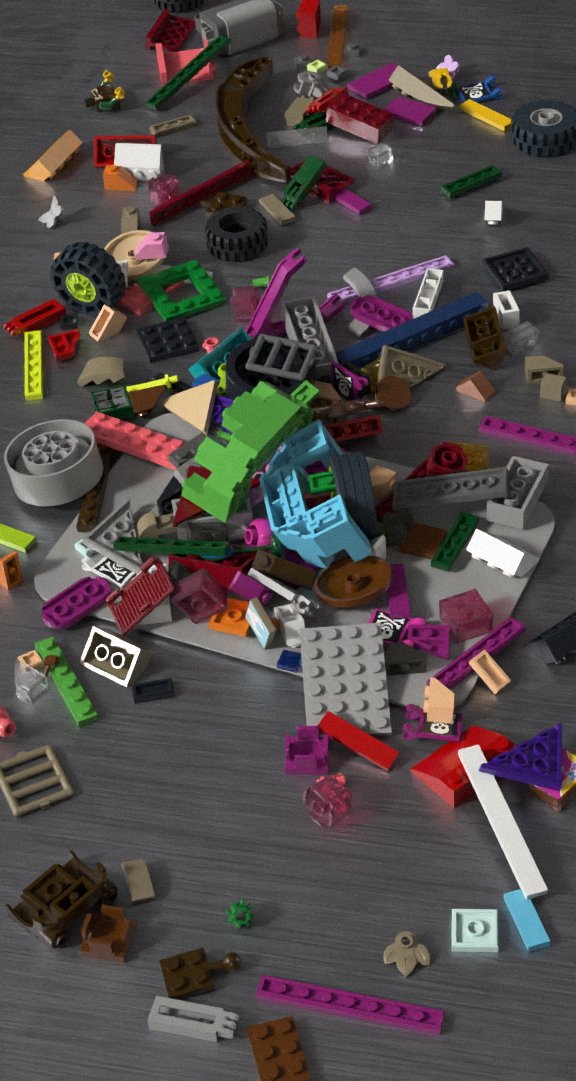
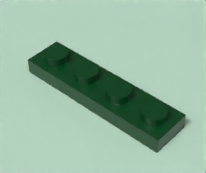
M491 165L442 185L441 192L447 197L453 198L501 178L502 172L494 165Z
M463 512L460 513L433 556L431 567L447 572L450 571L479 524V517Z

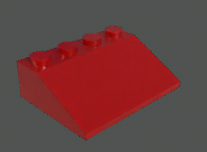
M473 725L461 733L460 742H448L410 768V771L455 808L476 793L458 756V750L479 744L486 761L489 762L497 755L512 750L516 745L502 734Z

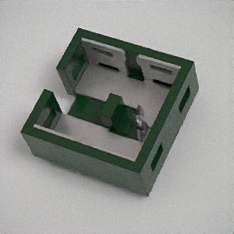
M125 385L91 392L95 412L120 420L134 417L133 405Z

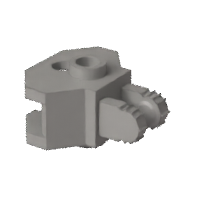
M312 71L299 73L298 81L300 83L294 85L296 93L308 97L315 96L319 98L329 91L322 85L320 75Z

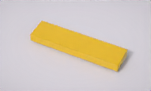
M469 99L459 105L463 112L502 131L511 127L510 118Z

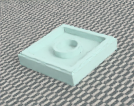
M452 909V952H498V910Z

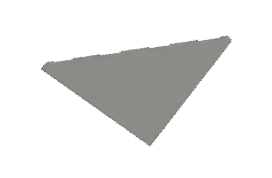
M126 499L83 538V544L138 574L141 572L140 566L142 565L140 552L113 550V543L120 536L137 537L130 500Z

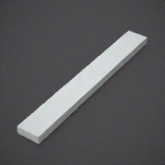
M479 744L458 750V756L525 899L547 894L546 884L494 776L479 772L480 765L487 763Z

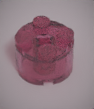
M161 174L159 178L154 179L152 177L148 181L149 199L151 206L154 208L181 195L179 180L174 175Z
M256 286L233 288L234 297L230 298L231 307H234V320H251L261 300L259 288Z
M333 775L322 779L303 792L304 806H309L311 810L308 812L309 816L320 827H329L351 813L350 800L353 798V795Z

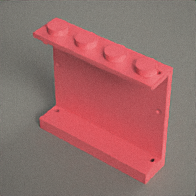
M207 38L204 40V47L206 48L210 44L207 42ZM161 43L156 44L162 86L172 79L204 48L163 53ZM214 58L189 82L213 80V74L216 73Z

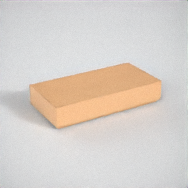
M485 649L469 661L471 667L494 694L511 682V679Z

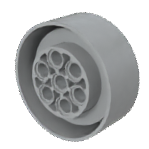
M58 419L34 425L17 435L9 443L4 454V462L16 495L22 501L35 506H55L78 499L88 493L99 482L103 474V463L93 431L84 423L75 420Z

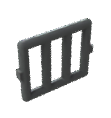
M260 334L255 346L250 349V357L245 367L251 371L303 381L309 368H312L314 364L313 358L316 354L317 346ZM264 341L274 343L265 365L254 364ZM281 345L291 347V350L282 370L272 368ZM298 349L308 350L309 352L300 372L289 371Z

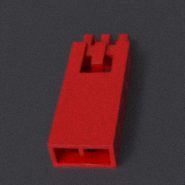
M347 87L330 89L309 104L306 109L307 112H312V114L322 113L323 111L327 112V107L342 93L348 94Z
M52 299L12 318L11 321L3 325V328L13 337L19 334L25 337V332L38 331L59 321L60 315H66V309L58 301Z

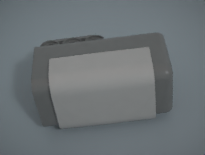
M236 0L197 13L195 15L196 30L201 34L203 44L205 38H207L208 43H211L218 36L228 37L231 43L217 56L220 57L225 54L230 56L277 39L278 35L283 34L282 4L278 0Z

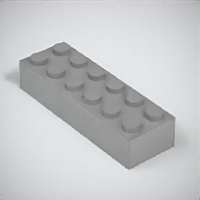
M315 296L281 301V317L288 338L317 346L314 356L316 363L315 381L322 376H330V380H332L331 362L335 361L338 363Z

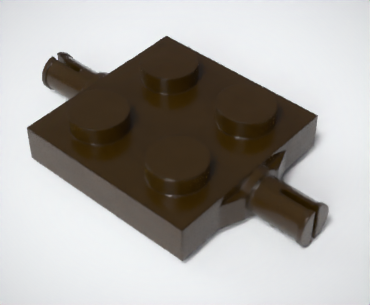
M217 192L212 201L202 200L201 206L208 207L206 217H210L212 214H216L217 211L224 210L227 207L245 206L247 197Z

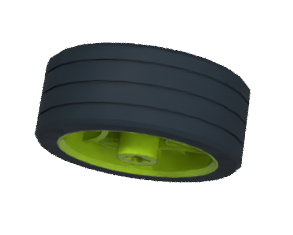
M355 452L330 456L327 462L328 472H333L336 491L330 492V498L332 499L341 494L345 501L347 512L368 540L375 539L377 534L375 501L369 467L364 453Z

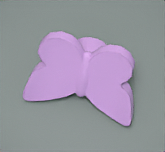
M446 55L444 63H440L436 69L448 67V74L453 80L459 72L460 63L453 62L454 58Z

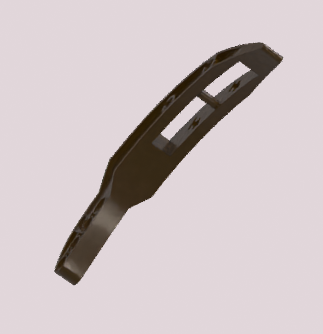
M271 57L256 58L235 68L226 80L218 86L216 110L219 137L225 150L237 164L246 160L250 162L251 174L278 182H289L288 167L277 160L259 143L245 123L250 100L273 74V60Z

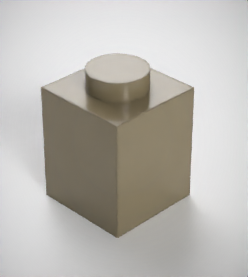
M545 373L540 384V398L561 402L563 395H567L568 392L566 377Z

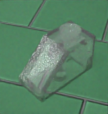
M19 659L15 661L16 695L20 700L33 705L49 691L47 678Z

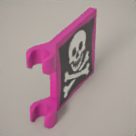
M375 608L368 623H381L383 645L399 649L407 655H412L414 652V642L412 640H404L409 625H425L426 620L423 618H390L389 612Z

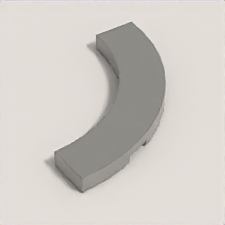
M354 267L344 274L343 279L352 286L355 292L358 293V296L365 297V295L377 297L370 281L357 268ZM354 319L347 329L361 338L371 326Z

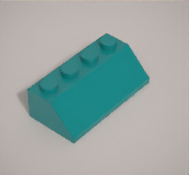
M241 327L188 368V370L195 379L205 373L220 380L221 377L218 375L220 365L226 363L228 355L235 347L251 340L250 336Z

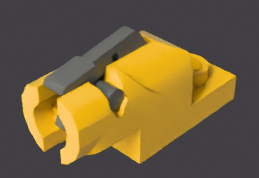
M448 67L429 71V78H432L433 87L440 90L441 94H444L452 84V78L448 74Z

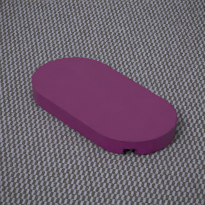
M371 295L356 297L351 303L350 311L355 319L383 332L414 319L409 311Z
M90 576L80 579L43 605L41 612L43 622L48 627L54 629H64L74 625L107 602L105 599L111 593L109 582L97 576L96 578H91Z

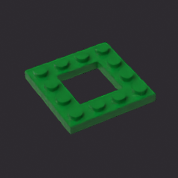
M197 260L137 278V284L165 322L226 304L225 296ZM189 279L201 294L173 303L162 287Z

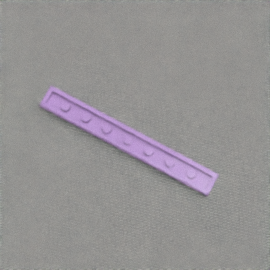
M445 255L370 279L369 281L377 294L423 279L427 268L444 270V272L454 269V263ZM352 286L327 293L328 299L334 294H338L341 297L334 306L339 305L342 301L345 303L352 302L356 297H359Z

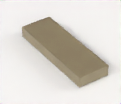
M187 115L150 126V132L158 138L196 127L197 122L192 115Z
M274 194L259 199L261 206L281 226L296 221L295 215Z

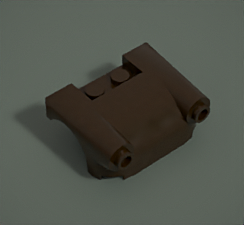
M72 850L69 851V862L64 866L60 864L52 865L22 891V895L19 897L20 903L16 907L12 908L8 903L5 905L8 917L55 949L66 944L68 941V931L66 929L98 901L103 905L111 904L118 895V888L107 877L106 869L100 862L97 863V871L92 870Z

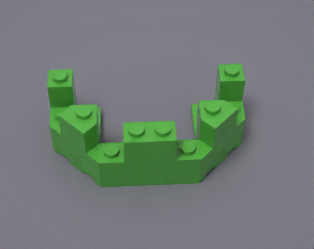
M260 381L251 394L245 391L241 396H237L233 405L230 408L227 407L222 413V426L233 432L230 442L226 447L214 438L206 436L204 442L198 447V452L193 460L212 473L207 479L197 473H194L190 478L187 477L182 483L183 490L181 496L226 523L246 502L253 475L292 433L311 424L314 409L264 381Z

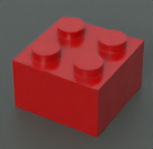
M302 0V3L299 4L296 18L299 19L297 32H300V38H317L321 27L320 0Z

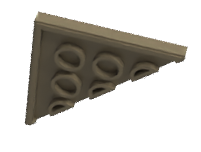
M384 345L382 347L377 386L383 378L396 376L403 379L412 388L444 368L446 364Z

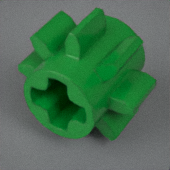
M243 898L240 899L239 903L231 901V909H226V913L231 915L228 922L231 924L235 921L238 929L241 927V924L250 926L249 919L255 917L252 912H249L253 907L251 903L245 906ZM238 910L243 912L244 915L242 917L237 914Z

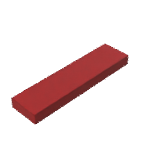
M327 711L317 725L318 731L328 735L331 739L387 772L399 757L398 751L330 711Z

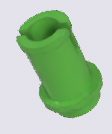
M267 275V277L253 278L254 289L267 287L272 276L269 277Z

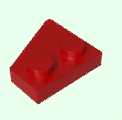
M80 329L48 336V342L57 361L74 357L81 336Z

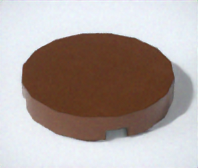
M387 376L379 382L376 388L377 400L383 401L384 408L387 407L391 411H398L409 403L411 391L408 384L400 377Z

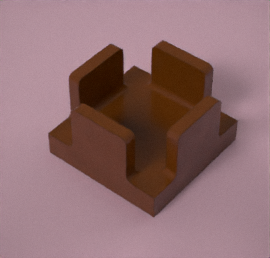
M102 905V915L87 913L81 928L83 938L80 948L81 956L125 963L137 929V921L126 919L123 908Z

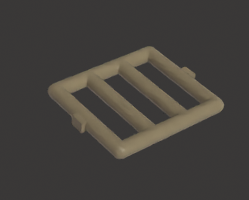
M46 745L27 753L22 751L17 753L16 757L0 762V786L15 816H21L39 808H42V810L50 807V804L74 795V790L51 745ZM47 754L50 760L8 777L3 772L5 769ZM54 769L56 776L14 792L10 787L13 783ZM61 783L64 789L23 806H19L17 802L19 798Z

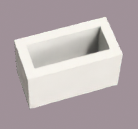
M510 290L493 293V307H496L502 329L519 327L520 310Z

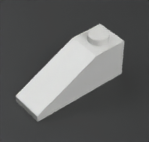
M293 604L274 607V613L280 623V630L285 643L293 648L300 647L299 629L305 628L304 619L296 611Z

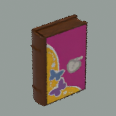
M565 748L562 750V787L560 791L529 784V793L557 811H560L576 795V755Z

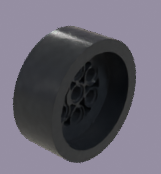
M258 338L248 340L235 347L226 360L225 394L226 398L235 400L237 396H241L245 391L251 394L260 381L268 382L290 395L305 380L315 387V360L303 381L247 370L245 365L250 357V349L255 346ZM264 341L254 364L265 365L274 343ZM281 345L272 368L282 370L291 347ZM298 349L289 371L300 372L309 352L308 350Z

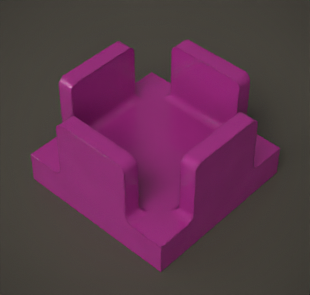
M297 726V737L286 735L285 774L328 775L330 737L328 735L320 737L318 726Z

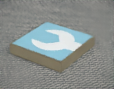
M255 597L249 602L245 618L266 650L272 645L276 628L258 598Z

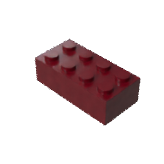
M342 93L327 107L326 121L340 129L378 144L393 130L395 115Z

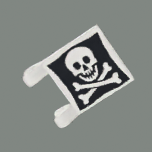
M87 556L81 560L84 563L82 565L83 570L92 571L120 588L136 575V573L107 557L102 558L97 564Z

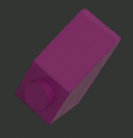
M240 571L237 572L228 587L249 600L255 597L258 598L264 607L271 601L274 590Z

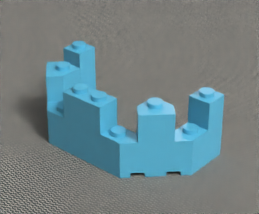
M319 419L289 436L283 443L284 446L281 451H277L271 459L268 471L266 473L263 472L259 480L271 530L285 548L296 550L307 564L328 569L334 559L333 554L342 549L347 551L354 562L371 555L372 551L369 540L347 512L345 501L341 494L307 510L304 494L311 493L308 478L309 474L304 467L320 459L327 468L330 456L344 454Z

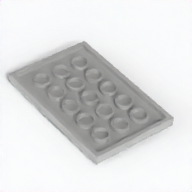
M381 623L299 629L306 725L317 726L327 711H330L373 737L392 736ZM319 731V736L324 737L325 734Z

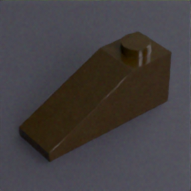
M259 549L251 567L310 591L318 573Z

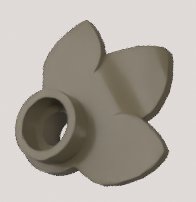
M403 931L397 934L394 943L385 949L384 964L396 963L398 970L407 977L414 970L416 963L429 966L430 954L426 946L417 942V938L413 933ZM408 939L410 944L404 945L402 940Z

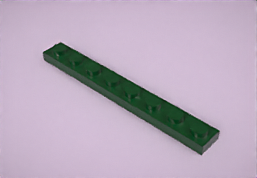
M224 36L215 38L145 102L146 108L160 109L165 102L170 100L201 69L207 66L213 58L217 57L231 43L230 39Z

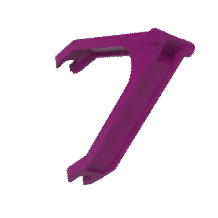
M300 249L293 250L277 265L248 327L244 329L251 339L258 338L260 334L281 338L288 336L283 320L271 322V318L291 276L305 265L308 260L304 254L298 260H295L302 253ZM338 294L332 295L319 307L324 323L331 321L346 306L344 301L334 306L341 299Z

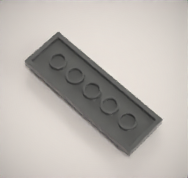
M507 467L395 481L392 502L393 510L425 508L428 506L507 497L508 469Z

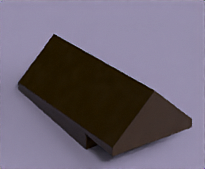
M494 306L463 317V322L473 362L496 371L507 353V348L498 313Z

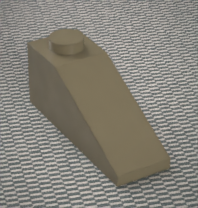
M139 207L123 208L121 234L140 230Z

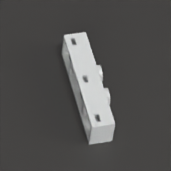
M427 268L413 306V318L434 310L444 281V270Z

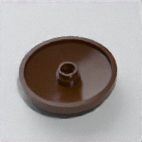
M369 555L357 562H354L351 557L342 558L331 563L328 569L323 568L314 580L315 593L322 603L332 607L345 608L363 605L377 599L389 589L393 581L392 570L384 559Z

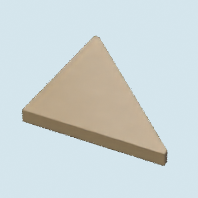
M215 380L161 399L159 403L207 435L218 383Z

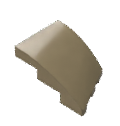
M103 356L93 358L87 362L77 383L82 387L93 380L98 385L109 378L115 383L126 375L124 373L125 361L117 357Z

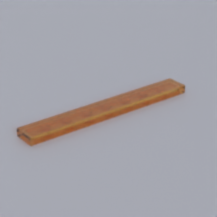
M347 5L334 6L326 62L328 69L335 65L341 66L348 15Z

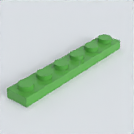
M52 636L34 643L43 661L48 655H57L59 657L57 667L51 666L49 674L78 726L82 727L97 721L98 715L54 637Z

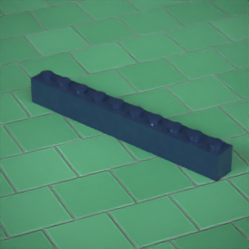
M474 292L336 352L338 363L351 373L356 374L380 363L382 347L384 345L403 351L413 349L463 327V317L488 309V301L478 292Z

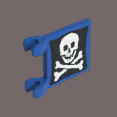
M490 76L485 81L460 86L457 90L463 103L469 99L475 102L492 98L502 99L503 95H498V93L503 91L501 88H496L493 92L490 91L489 87H496V82H492L496 80L495 76Z

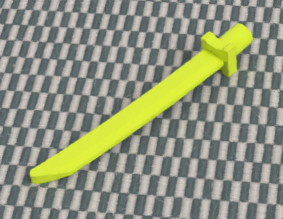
M166 374L164 379L128 386L126 389L129 393L163 384L171 388V384L179 382L178 375L169 377Z

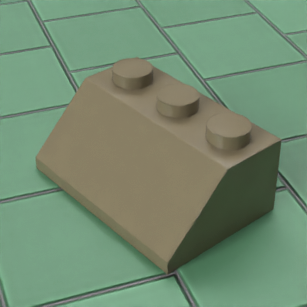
M93 626L79 664L123 686L129 687L146 670L153 650L107 628Z

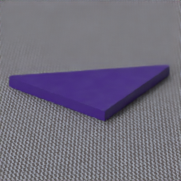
M558 723L555 727L546 729L534 738L516 745L508 752L505 751L497 755L491 761L482 763L479 767V772L560 791L562 787V723Z

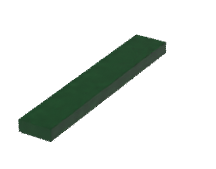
M120 536L113 543V550L226 556L230 550V543Z

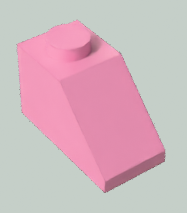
M165 232L148 233L137 245L134 258H166L169 244Z

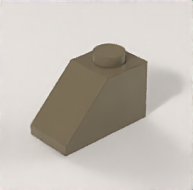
M543 355L525 357V374L528 384L541 383L545 373L563 376V364Z

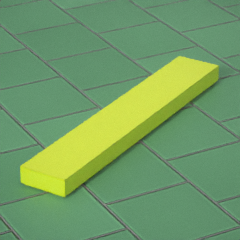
M41 330L25 332L26 401L43 399Z

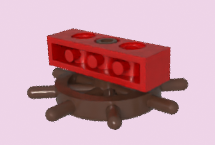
M343 399L332 401L331 405L313 408L314 413L311 422L319 419L320 421L333 419V423L324 426L335 442L383 433L380 415L349 420V415L371 411L373 408L382 407L384 403L382 400L369 401L368 399L343 402Z

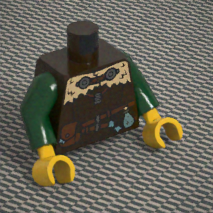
M106 70L103 73L105 80H102L97 88L89 91L90 98L84 99L85 107L93 106L97 112L121 109L120 99L125 97L124 90L121 87L115 90L111 83H108L114 80V75L109 70Z

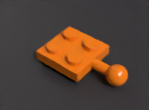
M222 597L208 623L209 629L247 637L251 629L250 624L245 618L249 602ZM269 617L277 632L280 627L279 621L274 617Z

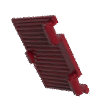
M150 557L140 566L142 572L122 590L116 588L105 599L122 636H125L176 590L159 557L156 559ZM155 565L157 570L150 574L149 569ZM121 596L122 601L116 605L115 600Z

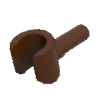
M57 655L45 657V670L41 678L42 682H46L51 666L57 667L59 661Z

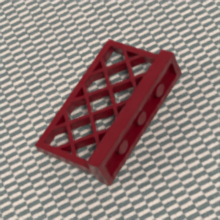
M164 9L146 35L145 49L151 50L152 47H156L157 42L162 41L163 50L179 51L195 27V21L170 15V10Z
M305 160L294 167L287 166L289 182L286 183H290ZM328 166L322 174L326 177H320L309 194L330 204L333 202V196L353 185L355 179ZM328 181H337V183H328Z

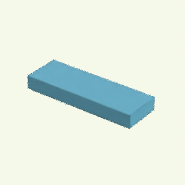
M521 889L504 893V901L528 952L550 946V939L531 899L526 900Z

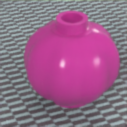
M257 518L251 522L245 531V541L247 544H257L256 547L270 545V535L274 532L271 530L269 519Z

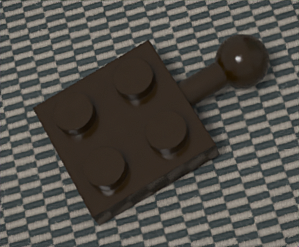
M203 947L159 960L168 997L182 1000L215 990L211 973L222 969L236 971L241 965L240 956L230 952L224 956L223 960L208 964Z

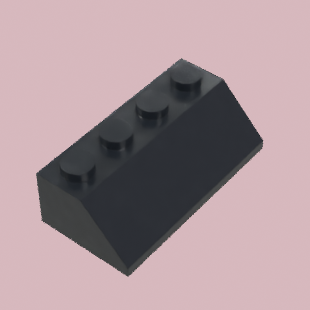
M576 611L526 643V649L544 663L554 662L555 665L566 660L565 656L569 653L570 655L576 653Z

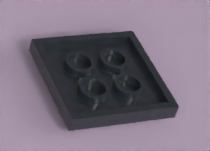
M529 247L482 259L483 266L502 291L549 279L548 271Z
M185 317L136 329L138 338L150 363L199 352V345Z

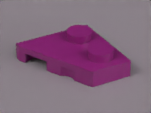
M409 625L408 640L414 642V648L449 660V625Z

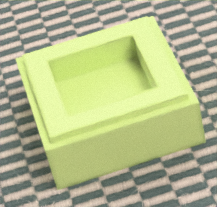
M320 60L307 65V70L317 74L328 69L327 64Z

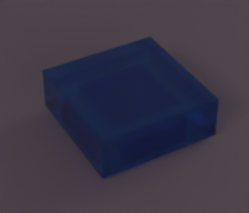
M283 650L277 662V669L296 673L300 666L299 659L301 653Z

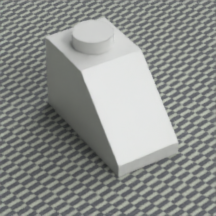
M485 201V223H488L489 226H497L498 223L502 222V201Z

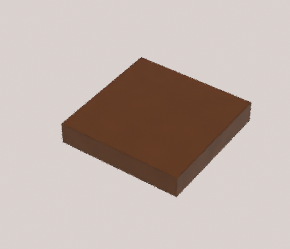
M411 522L398 547V552L432 559L447 536V530Z

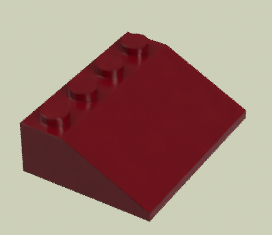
M230 545V546L233 547L234 549L244 548V547H238V546H232V545ZM258 551L234 554L232 557L223 560H206L200 555L171 554L169 556L168 575L170 579H174L179 583L192 582L197 586L209 585L214 589H229L228 587L238 571L245 574L249 573Z

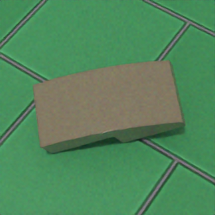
M144 859L122 862L125 883L128 885L132 903L154 899L155 894Z

